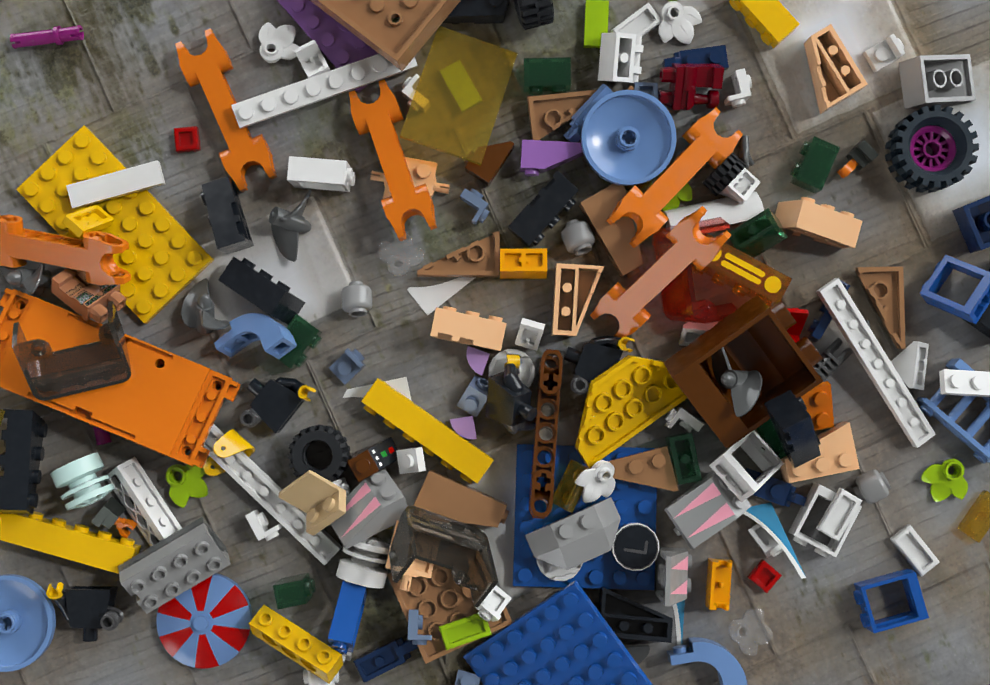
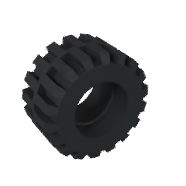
M513 0L519 22L524 30L553 23V0Z
M316 425L305 428L298 435H295L294 441L289 445L290 453H288V459L291 462L289 466L290 469H294L295 472L293 474L296 477H300L307 471L312 470L332 482L339 478L348 467L347 461L350 460V446L346 443V437H343L339 430H335L331 426ZM324 441L330 446L333 458L326 468L317 469L309 463L307 449L311 443Z

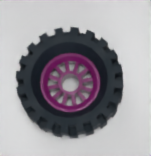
M933 105L930 108L925 106L914 111L895 125L896 128L888 136L892 139L886 142L885 149H890V153L885 155L886 161L892 160L893 165L888 167L890 173L896 171L899 174L894 178L898 183L905 180L907 181L904 186L905 188L910 190L917 187L916 192L923 193L928 190V193L961 181L964 179V175L971 172L973 168L969 165L976 163L978 156L972 155V153L979 150V143L973 144V139L977 138L978 135L976 131L970 133L968 128L973 125L970 120L966 122L961 120L964 116L963 113L959 111L953 115L951 114L953 108L949 106L942 110L941 105ZM926 145L932 148V156L927 154Z

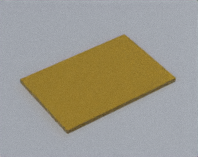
M439 26L400 138L481 165L518 53Z

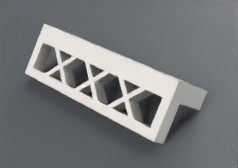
M136 457L118 465L107 474L110 477L107 480L108 483L114 485L115 489L113 491L133 521L137 523L138 529L150 547L158 543L155 536L159 541H162L182 529ZM115 476L118 477V479H119L120 482H121V485L119 484V482H118V480L116 479Z

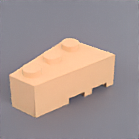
M801 197V200L778 202L771 229H789L793 231L792 235L800 236L803 234L814 238L813 241L842 249L855 248L862 221L854 218V214L850 212L834 211L835 207L831 205L815 204V200L812 198Z

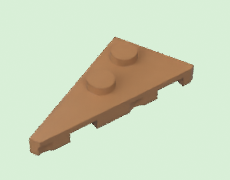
M596 90L527 97L531 139L540 140L571 120V117Z
M496 231L491 236L480 241L477 240L468 247H462L434 263L431 262L424 265L423 268L417 270V276L499 277L500 231Z
M903 267L855 268L856 274L897 349H906Z
M667 446L608 461L615 468L614 479L675 492L679 491Z

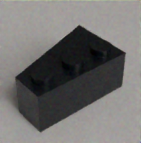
M461 0L443 23H504L510 0Z
M558 170L553 175L554 178L545 187H542L538 195L527 204L508 226V230L528 248L532 244L537 246L545 237L542 233L547 227L552 229L561 220L558 217L563 210L568 212L576 204L574 198L578 193V189Z
M227 176L202 184L203 192L200 194L204 205L207 206V216L213 230L217 249L230 254L254 246L233 179Z
M233 256L218 280L270 316L291 326L306 302L290 293L289 290L291 288L281 281H278L277 284L271 280L273 276L263 269L259 272L254 269L256 265L248 259L243 258L241 261Z
M789 390L764 403L784 453L794 468L821 455L818 446L821 443L815 433L811 416L806 411L807 407L800 396L796 398L792 391Z
M601 587L598 611L618 638L672 643L673 618Z

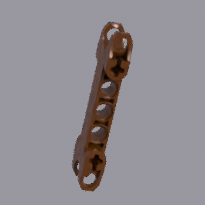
M546 349L542 355L537 387V415L529 494V512L532 518L545 519L550 514L554 494V471L563 358L559 350ZM551 360L555 362L556 367L549 368L545 362ZM547 383H551L552 391L548 390ZM542 406H551L554 414L548 417L544 416L541 412ZM545 428L549 429L552 433V438L550 440L541 439L539 431ZM546 452L549 454L550 462L548 464H541L537 459L539 453ZM542 477L544 482H547L544 487H541L540 483L537 482ZM537 500L545 502L547 506L545 512L540 513L536 511L534 503Z

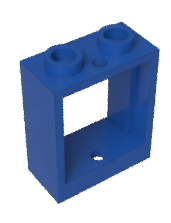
M945 254L943 259L936 264L930 279L923 284L920 294L927 304L977 324L990 304V272ZM953 269L981 280L964 306L937 295Z
M907 568L854 583L856 591H853L854 599L862 610V614H860L861 623L864 628H867L872 633H878L929 618L917 574L911 569ZM902 580L910 611L874 621L866 590Z
M345 581L341 585L328 635L329 646L342 655H347V652L353 653L367 598L366 587Z

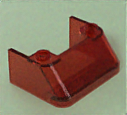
M721 217L701 220L699 222V229L706 236V233L730 229V224ZM675 226L661 228L653 234L652 244L655 262L674 245L666 235ZM691 264L660 292L663 313L668 319L673 321L706 324L721 321L738 309L733 303L715 306L707 299L696 301Z

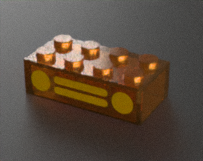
M706 234V235H705L706 237H709V238H715V237H713V236H711V235H709V234ZM724 243L715 258L701 271L693 263L689 264L691 266L690 270L696 274H707L712 277L711 281L719 286H724L725 284L733 288L731 292L740 297L746 295L753 298L759 295L768 306L777 300L781 301L792 278L726 243Z

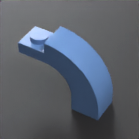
M248 313L229 322L232 329L214 342L216 349L229 357H233L246 346L258 340L261 341L264 351L277 359L282 358L297 347L293 335L286 327L269 316L260 313Z
M693 637L689 638L690 647L677 645L672 647L673 650L667 651L668 661L671 665L698 661L706 662L716 668L720 685H747L745 673L736 658L724 646L713 640Z

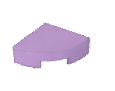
M468 346V363L477 374L482 376L490 354Z
M473 416L450 419L453 429L460 436L467 439H477Z

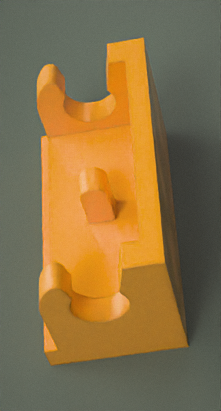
M547 248L500 249V279H547Z
M708 558L705 606L709 610H716V608L729 610L732 560Z

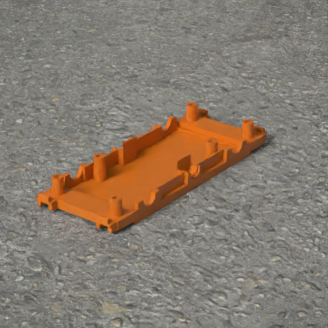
M5 289V293L0 300V307L3 308L0 314V388L125 438L192 467L203 468L210 455V450L203 447L224 400L227 399L233 402L240 390L241 384L233 381L231 377L93 320L85 321L81 315L16 289Z

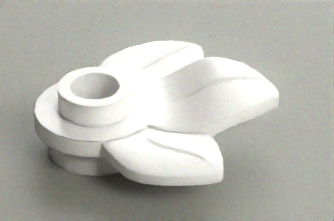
M669 1L664 4L661 10L662 21L658 26L659 36L664 43L671 40L674 36L679 42L690 44L694 36L693 26L702 22L701 15L692 6L683 7L677 1ZM672 8L676 10L675 17H672L670 14Z
M269 22L261 27L258 36L261 42L260 55L266 62L276 63L280 59L292 60L297 57L294 50L299 46L293 43L296 36L295 27L292 25H282L276 29ZM268 49H275V51L269 52Z
M605 460L597 461L591 469L581 472L575 480L577 485L584 487L582 501L584 503L593 502L600 498L601 495L607 498L612 494L616 482L613 478L615 468L610 462Z

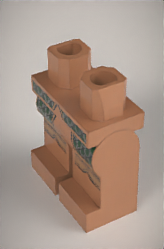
M66 268L52 278L51 292L75 312L81 314L85 321L92 318L101 324L107 320L110 314L106 307L110 305L114 310L119 311L126 305V298L120 293V284L96 285L88 283L85 271Z

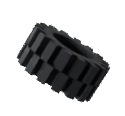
M732 152L703 181V184L717 196L740 174L746 165Z

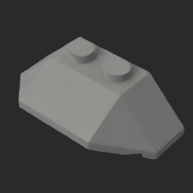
M609 497L525 535V538L534 558L569 570L611 551L621 518L612 497Z

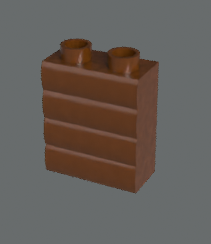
M759 295L753 297L734 313L722 319L710 330L697 337L687 347L681 349L664 362L672 379L726 449L770 419L764 405L765 402L789 390L792 391L796 398L802 397L823 382L813 368L814 365L823 360L822 356L806 336L796 343L786 330L797 322L780 300L768 306ZM722 347L726 352L732 370L749 372L757 370L762 376V387L755 405L748 413L741 417H736L731 389L722 387L715 379L711 355Z

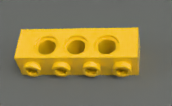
M264 604L249 622L253 635L328 684H330L343 666L341 653Z

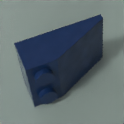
M990 195L952 210L970 253L990 247Z

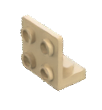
M312 470L307 471L279 492L280 499L307 513L306 532L312 536L346 513V490Z

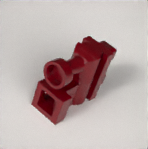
M672 63V67L660 68L659 81L670 82L669 90H658V100L673 110H689L694 105L706 104L708 109L718 108V90H709L706 95L696 93V88L722 89L724 67L719 64Z

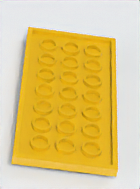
M84 125L16 190L62 236H66L69 228L62 223L65 216L97 204L114 218L110 227L99 231L110 233L129 243L128 250H125L123 253L113 254L116 265L131 274L129 282L120 284V293L126 298V305L144 324H148L214 259L147 189L78 209L72 208L66 185L127 169Z

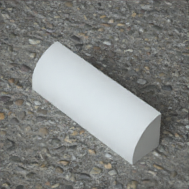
M755 191L752 192L743 204L725 197L664 211V214L669 218L666 222L667 233L684 217L692 214L702 206L707 212L699 222L700 231L765 217L762 201Z

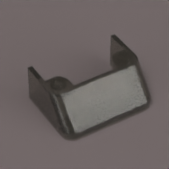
M113 301L108 302V323L100 327V341L53 352L50 344L44 340L35 339L27 341L19 322L13 325L12 349L32 394L39 400L46 401L126 382L131 377V364L125 335Z
M410 505L406 507L401 514L389 551L393 582L398 583L416 558L450 569L454 582L461 587L470 589L473 605L478 608L498 583L487 535L481 529L416 506Z

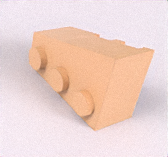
M831 24L811 35L804 43L820 114L868 85Z
M556 264L551 336H577L604 266Z
M443 306V309L436 307L430 334L432 338L501 352L507 324L502 322L503 318L489 315V318L486 319L479 317L480 313L466 311V314L456 312L457 309L453 307Z
M841 421L833 428L817 435L821 443L818 445L821 455L794 468L785 454L779 457L784 463L780 467L783 481L793 483L860 469L850 422Z

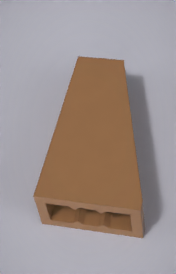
M612 184L579 204V208L619 276L622 278L627 275L629 279L641 272L639 267L644 263L639 245L633 248L629 244L636 234L633 220L629 217H621L612 225L606 221L613 212L617 202L626 194L624 186Z
M430 469L410 515L417 517L419 508L429 510L427 518L498 528L500 522L505 523L509 510H506L507 503Z

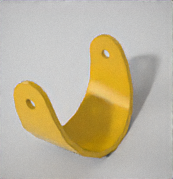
M231 429L215 442L213 451L220 458H227L242 451L250 457L255 452V448L235 429ZM211 457L207 459L203 466L204 472L209 476H217L226 472Z

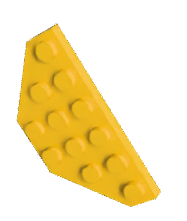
M627 355L590 382L575 448L586 466L592 467L597 461L602 460L687 399L672 379L664 362Z

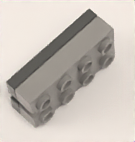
M201 517L119 565L118 570L120 584L131 596L135 594L136 602L148 614L229 566L231 562L226 546L205 519Z

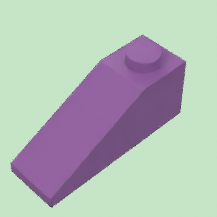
M522 140L520 172H525L527 176H539V173H544L583 156L581 143Z

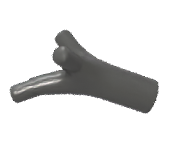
M742 136L740 138L738 158L746 165V169L750 167L749 164L753 166L755 163L749 152V136Z

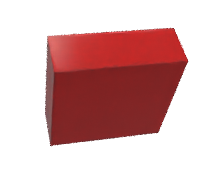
M197 126L174 128L175 149L177 153L201 151L199 128Z
M762 559L747 577L765 593H768L782 575Z

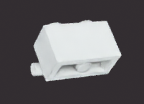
M618 32L601 34L598 81L638 82L639 74L642 71L640 56L644 45H641V35Z

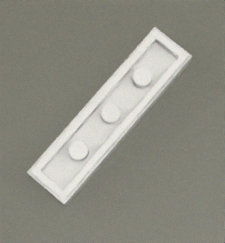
M156 160L66 185L72 208L78 209L165 185V180L160 162Z

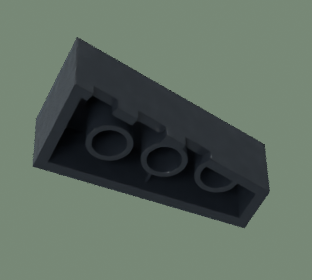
M3 409L2 418H7V429L2 430L1 433L5 452L0 455L1 471H4V476H0V512L3 514L33 515L34 508H37L38 505L36 488L37 484H40L42 477L39 466L40 461L44 459L45 450L42 447L43 438L47 436L48 426L33 410Z

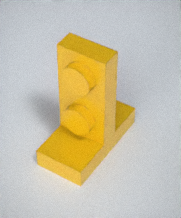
M96 204L66 215L62 223L69 228L67 237L83 239V234L86 232L99 231L110 227L114 218Z

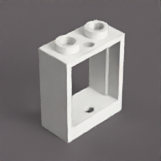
M289 156L287 180L294 188L350 192V187L355 185V172H353L348 162L344 160Z
M753 430L726 449L709 466L735 496L743 502L754 494L784 463L757 432ZM739 446L763 471L755 481L731 455Z
M813 483L806 496V502L804 506H801L788 533L794 535L793 541L805 547L807 543L815 546L814 552L826 558L829 554L837 557L862 506H859L839 542L831 538L826 546L800 532L817 497L820 496L831 502L836 494L820 484Z

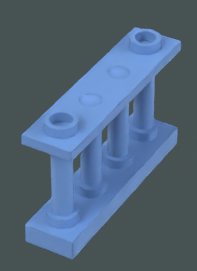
M960 358L951 359L946 365L951 370L974 371ZM940 388L930 400L925 397H918L916 399V402L921 405V411L929 417L933 416L965 443L974 451L973 456L982 463H990V439L982 446L973 438L990 418V397H982L987 401L985 403L986 407L966 430H963L955 421L976 396H963L948 415L937 407L946 396L941 395Z

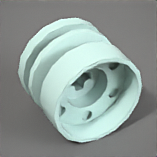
M98 452L72 461L50 473L56 488L68 486L70 489L60 496L61 499L74 497V500L65 504L67 511L89 506L103 499L109 492L115 489L112 483L101 486V483L107 481L110 477L109 475L100 477L96 475L98 471L105 467Z

